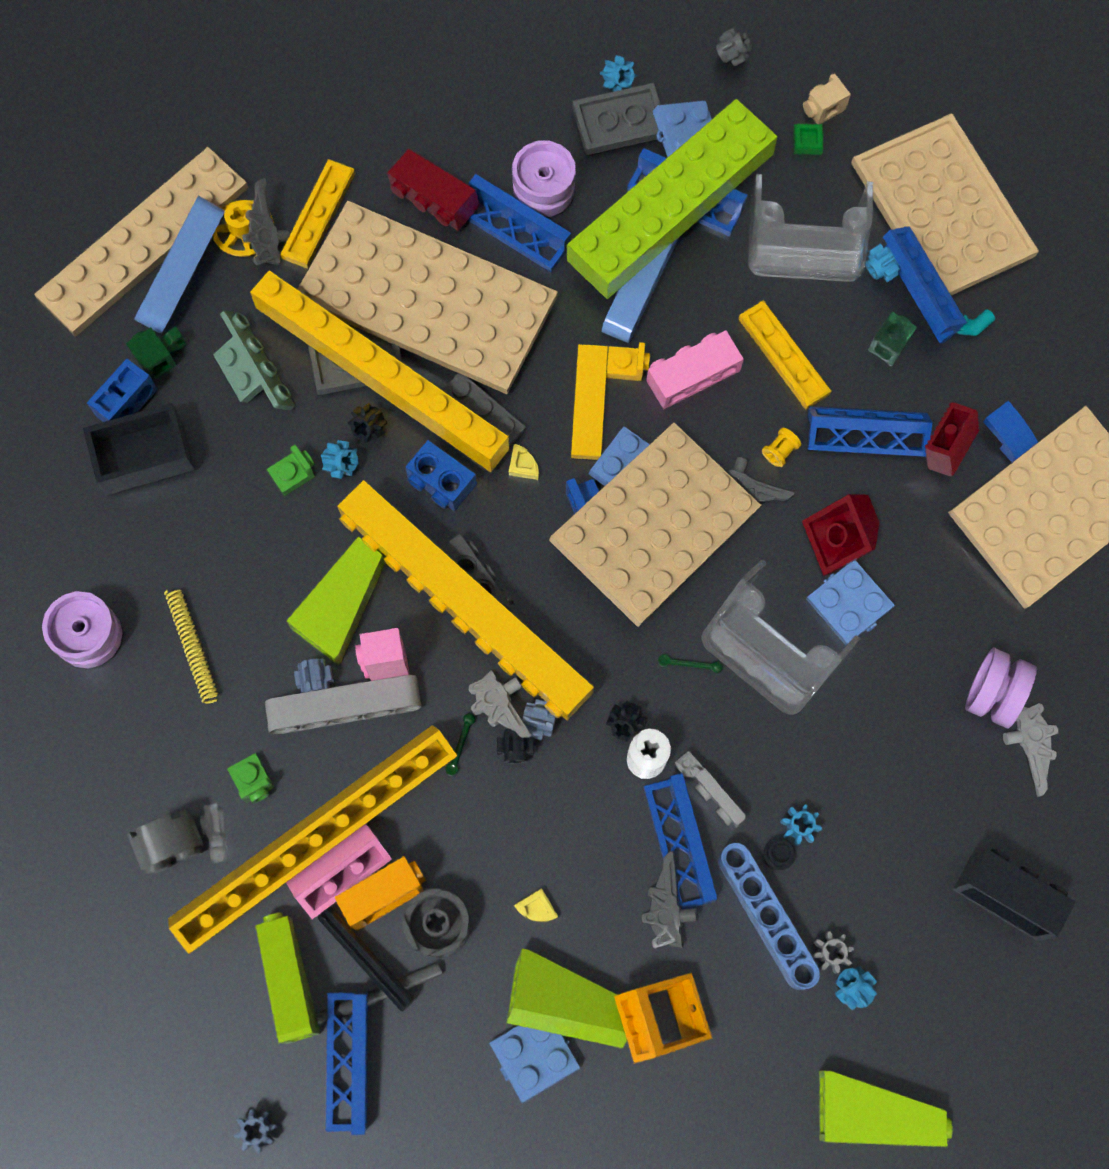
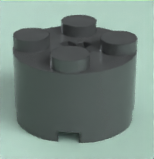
M189 808L180 810L179 815L171 818L170 814L136 828V832H129L127 834L141 871L145 870L147 875L172 867V859L176 858L177 861L188 860L203 853L201 846L204 844Z
M429 889L416 895L409 903L402 923L403 931L409 944L416 951L430 958H445L458 952L469 937L471 925L468 911L463 902L453 893L440 889ZM434 916H437L440 920H446L442 924L443 930L437 932L434 928L429 930Z

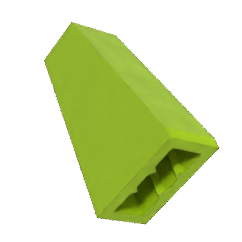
M359 536L286 621L295 633L336 665H339L345 656L385 565L382 552L378 549L373 552L364 544Z
M282 912L263 917L264 923L255 926L278 1042L289 1044L319 1035L321 1032L315 1017L316 1012L293 920L289 916L283 917Z
M522 948L515 964L507 1017L508 1024L623 1048L627 1042L614 998L617 994L528 949Z
M819 1071V1139L821 1141L948 1147L947 1139L952 1137V1121L950 1118H947V1111L832 1071Z

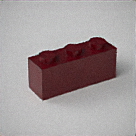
M410 149L387 172L391 184L390 188L396 196L402 199L404 197L413 202L418 210L431 213L444 226L450 225L454 229L459 230L479 207L475 189Z

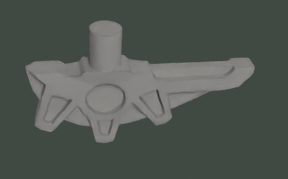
M491 670L483 679L469 685L470 693L476 694V702L471 706L473 714L478 715L484 712L489 717L487 721L491 726L501 724L516 731L520 737L531 736L510 702L509 696L522 688L516 677L502 685Z
M1040 703L1030 708L1023 707L1016 720V731L1003 733V740L1006 745L1020 743V746L1023 747L1029 761L1037 797L1043 796L1048 790L1047 774L1050 760H1055L1057 756L1056 752L1051 749V736L1058 733L1057 726L1048 725L1040 715L1044 711V707Z

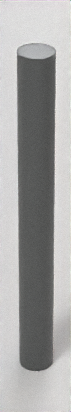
M437 962L397 980L407 990L443 974ZM379 987L368 992V1006L388 998ZM352 1000L335 1005V1015L338 1018L352 1013ZM327 1009L315 1014L319 1026L327 1024Z

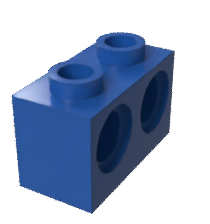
M126 358L88 400L87 405L98 419L106 422L137 413L158 389L150 375Z
M429 440L426 441L405 467L408 477L407 481L418 491L426 490L432 495L431 498L437 505L444 509L448 506L454 512L477 485L475 473ZM426 465L435 467L432 473L424 474L420 472L421 468ZM450 482L459 485L455 491L444 489V486Z

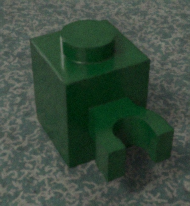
M177 327L169 330L160 339L153 329L149 328L146 331L136 333L126 343L144 372L150 375L153 381L176 367L170 353L187 345Z

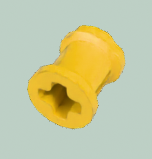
M783 427L778 431L776 439L769 446H764L762 454L774 466L783 467L788 455L794 449L800 448L801 441L791 430Z

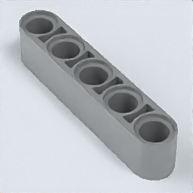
M404 675L271 698L265 701L269 734H284L415 711L422 707L416 675Z

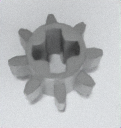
M827 932L825 933L826 942L821 940L814 941V944L819 948L818 953L813 954L812 958H819L822 962L820 965L821 971L825 970L828 966H832L835 974L840 973V963L846 966L852 964L847 959V955L854 948L846 947L843 943L845 940L844 934L837 939H833L832 933ZM835 945L837 947L835 953L839 958L830 960L828 958L829 951L826 950V947L829 948Z

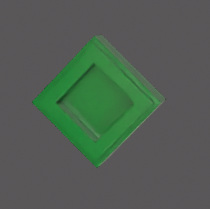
M794 124L793 153L822 155L823 124Z

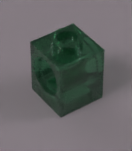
M891 312L873 338L868 351L893 366L911 340L917 326L912 324L907 317ZM893 333L897 335L899 339H892L888 334Z

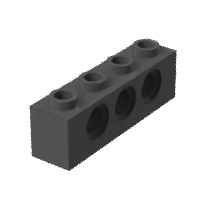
M461 534L439 547L460 567L470 566L473 569L470 576L529 629L532 628L523 613L517 615L511 606L514 604V601L505 588L500 590L494 581L497 578L488 564L483 566L478 560L477 556L480 554L471 540L465 541Z

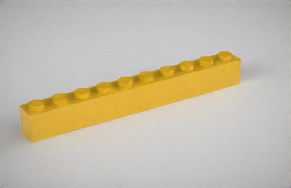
M270 270L250 291L255 307L489 472H492L508 452L509 437Z
M364 480L337 506L341 514L339 520L351 532L355 529L364 536L361 539L364 544L373 552L377 549L386 556L384 561L395 572L402 570L408 576L406 581L413 589L419 593L424 590L431 597L429 602L440 613L446 610L454 618L452 623L464 634L469 631L477 639L475 644L485 654L489 655L492 652L500 659L498 665L508 675L512 676L515 673L522 679L521 686L531 696L535 697L538 694L547 702L544 705L545 708L556 718L562 716L568 721L593 694L594 687Z
M431 725L169 917L170 931L187 953L190 954L454 759L457 754L440 730Z

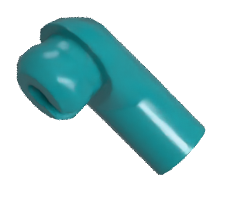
M987 309L975 319H968V316L964 315L963 317L967 323L956 333L977 336L995 321V316Z

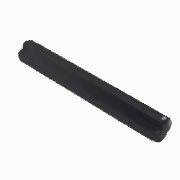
M328 907L319 914L318 920L400 1011L407 1009L413 1003V997L331 907Z

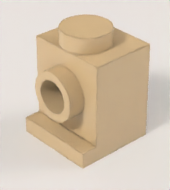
M834 73L830 76L827 84L817 85L811 90L808 100L803 103V109L808 117L813 118L817 124H822L846 110L851 94Z

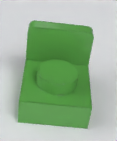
M295 444L290 447L292 452L290 455L267 469L284 497L315 477L311 469L315 465L306 450L300 452Z
M256 753L227 768L241 799L245 803L250 801L252 804L258 803L270 795L268 791L275 788Z

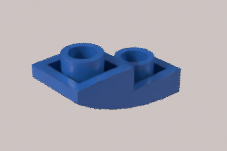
M1009 401L987 416L983 421L1002 443L1000 450L1011 462L1038 443L1027 423Z

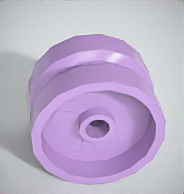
M535 141L525 145L516 154L512 163L514 198L545 217H551L563 212L571 204L575 194V161L571 153L561 144L552 141Z
M80 591L64 594L52 602L44 615L42 624L44 640L50 649L74 667L87 669L100 666L110 660L120 647L123 634L120 620L113 610L99 597L92 593Z
M993 647L984 658L973 680L966 700V711L982 717L991 710L992 722L1007 729L1010 728L1017 720L1029 697L1036 677L1037 666L1022 659L1017 660L1011 665L1010 655Z

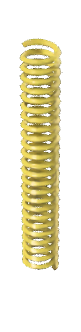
M181 589L174 590L167 594L168 590L164 592L165 599L168 600L167 604H169V609H171L173 621L176 622L175 626L177 627L176 630L179 631L178 635H180V640H182L181 644H183L185 649L184 652L187 653V661L190 662V670L193 671L192 675L194 680H196L195 684L198 685L197 689H199L198 693L201 694L200 698H202V702L205 704L216 702L217 699L205 701V699L216 697L219 693L215 692L217 688L214 687L215 683H212L214 679L211 678L212 674H209L211 670L208 669L209 665H206L208 661L203 656V648L200 647L201 643H199L200 639L197 638L198 634H196L197 630L194 629L195 625H192L194 621L189 616L190 612H188L189 608L186 607L187 603H185L186 599L183 598L184 594H181Z

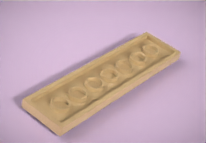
M207 147L34 294L35 297L76 337L165 260L198 195L223 208L248 189L247 183Z

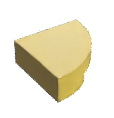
M514 444L509 475L538 480L539 469L534 457L526 448Z
M542 889L514 905L522 916L535 922H548L558 918L557 913Z

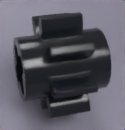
M367 403L364 407L358 406L351 412L353 418L348 422V425H350L354 437L364 439V442L367 443L372 438L377 440L384 434L381 428L387 424V421L384 420L381 409L371 407V404Z
M626 701L621 707L614 704L606 722V725L611 726L612 735L628 742L633 735L636 736L640 731L644 730L648 718L642 716V707L629 703V701Z
M505 729L504 738L497 737V755H504V763H527V755H534V737H520L516 731Z

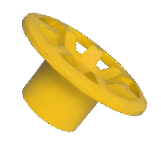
M238 200L222 208L225 210L223 215L226 224L218 225L212 235L215 243L222 251L240 257L256 254L253 248L250 249V243L243 242L245 248L243 251L230 248L236 243L238 238L242 239V235L249 233L250 221L245 217L247 210H252L253 201ZM218 232H230L225 244L218 238Z

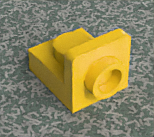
M639 342L638 349L609 346L606 378L641 381L643 370L648 371L650 353H644L645 343Z

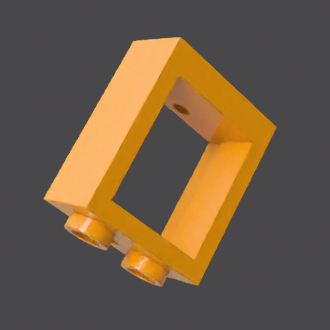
M403 856L334 898L349 926L359 931L425 891L421 884L426 879L415 860L409 863Z
M692 973L614 996L634 1063L712 1039ZM664 990L668 992L682 1039L666 1044L662 1043L648 997L650 994Z

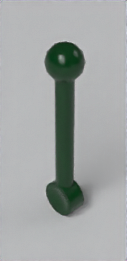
M666 654L660 655L658 659L659 665L663 668L669 665L711 669L714 673H719L723 670V665L719 661L704 663L671 659Z
M467 713L463 717L464 726L455 750L457 756L452 759L445 769L449 776H455L458 773L457 763L470 725L475 722V716L471 713Z

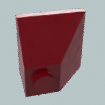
M848 494L802 520L824 576L867 555L876 548L880 522L869 495Z

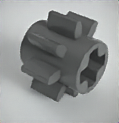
M735 27L719 37L721 42L717 44V52L723 62L732 61L733 66H736L746 61V58L749 57L748 52L752 49L750 38L746 32L740 31L737 33Z

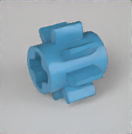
M616 56L615 62L606 60V66L600 72V75L605 80L603 86L609 89L612 88L613 92L622 90V87L632 88L631 83L637 77L632 69L634 63L625 61L624 57Z
M879 244L869 251V260L865 262V265L875 280L884 277L886 282L899 275L898 271L900 268L898 266L900 265L889 247L883 248Z
M338 440L337 444L327 443L328 448L321 454L324 465L322 469L330 471L331 477L342 479L343 475L352 476V471L359 464L356 454L357 449L350 448L347 441Z
M805 804L799 812H796L793 807L789 808L788 814L791 818H784L780 821L782 825L787 826V832L783 837L791 836L795 838L796 846L801 843L803 838H806L809 843L815 841L811 833L822 830V827L816 825L815 822L819 813L811 814L807 812V805ZM800 818L803 819V824L808 826L802 832H799V826L794 824Z
M858 966L856 969L848 968L842 971L835 982L840 988L835 995L843 1004H847L851 1010H854L856 1007L863 1008L868 1006L874 1000L875 995H877V992L872 988L877 983L876 979L870 972H865L861 966Z

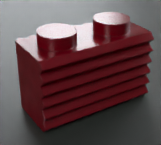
M957 403L949 404L944 417H941V421L938 422L939 426H936V430L933 431V435L927 441L928 444L925 445L928 469L948 476L955 474L979 432L978 411Z

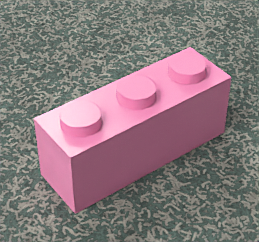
M726 330L719 334L711 333L704 337L701 343L693 347L690 345L685 346L677 351L675 356L667 360L662 358L652 363L648 369L646 381L664 410L740 372L744 359Z
M399 628L359 634L361 644L355 645L357 661L361 666L362 672H364L365 679L370 678L371 681L410 675L407 654Z
M364 824L287 881L286 884L311 919H314L336 902L335 896L368 878L392 860V858L367 824Z

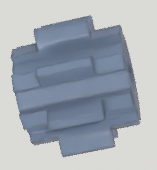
M317 658L302 661L297 664L298 671H294L295 685L297 689H301V693L328 689L330 684L334 683L332 668L326 664L325 659Z
M536 699L535 703L527 702L522 722L530 732V737L542 740L543 735L551 737L556 717L545 708L546 701Z
M252 1109L249 1111V1120L237 1119L241 1130L234 1135V1138H242L244 1141L242 1144L243 1151L253 1145L256 1152L260 1153L263 1151V1142L268 1144L275 1142L270 1134L271 1130L278 1127V1124L270 1125L268 1122L270 1112L267 1111L259 1117L256 1110ZM260 1123L259 1131L263 1135L262 1137L259 1136L252 1139L253 1131L249 1127L250 1125Z

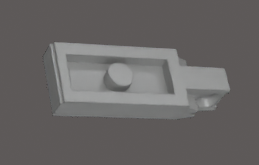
M690 751L675 762V766L680 774L683 773L684 778H692L698 782L695 786L698 793L706 801L711 798L716 803L719 809L715 812L727 826L733 823L737 828L746 820V815Z

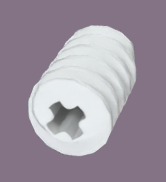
M645 729L633 738L627 753V765L635 776L650 779L662 773L671 751L667 737L658 730Z

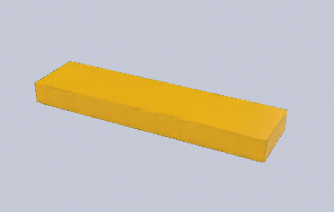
M328 159L280 254L283 260L307 269L309 268L355 176L354 168Z
M764 300L739 315V321L805 410L831 394L830 388Z
M578 344L571 458L598 460L601 457L608 346Z

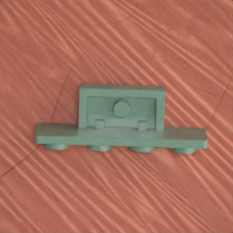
M222 311L220 315L233 337L213 355L239 401L248 403L264 389L276 409L292 410L295 405L290 398L291 393L280 381L276 374L277 369L275 365L266 357L262 343L252 333L248 319L240 312Z

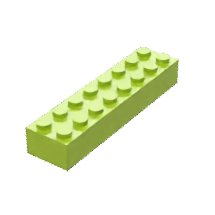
M735 99L567 244V261L608 300L774 154L778 136L740 101Z

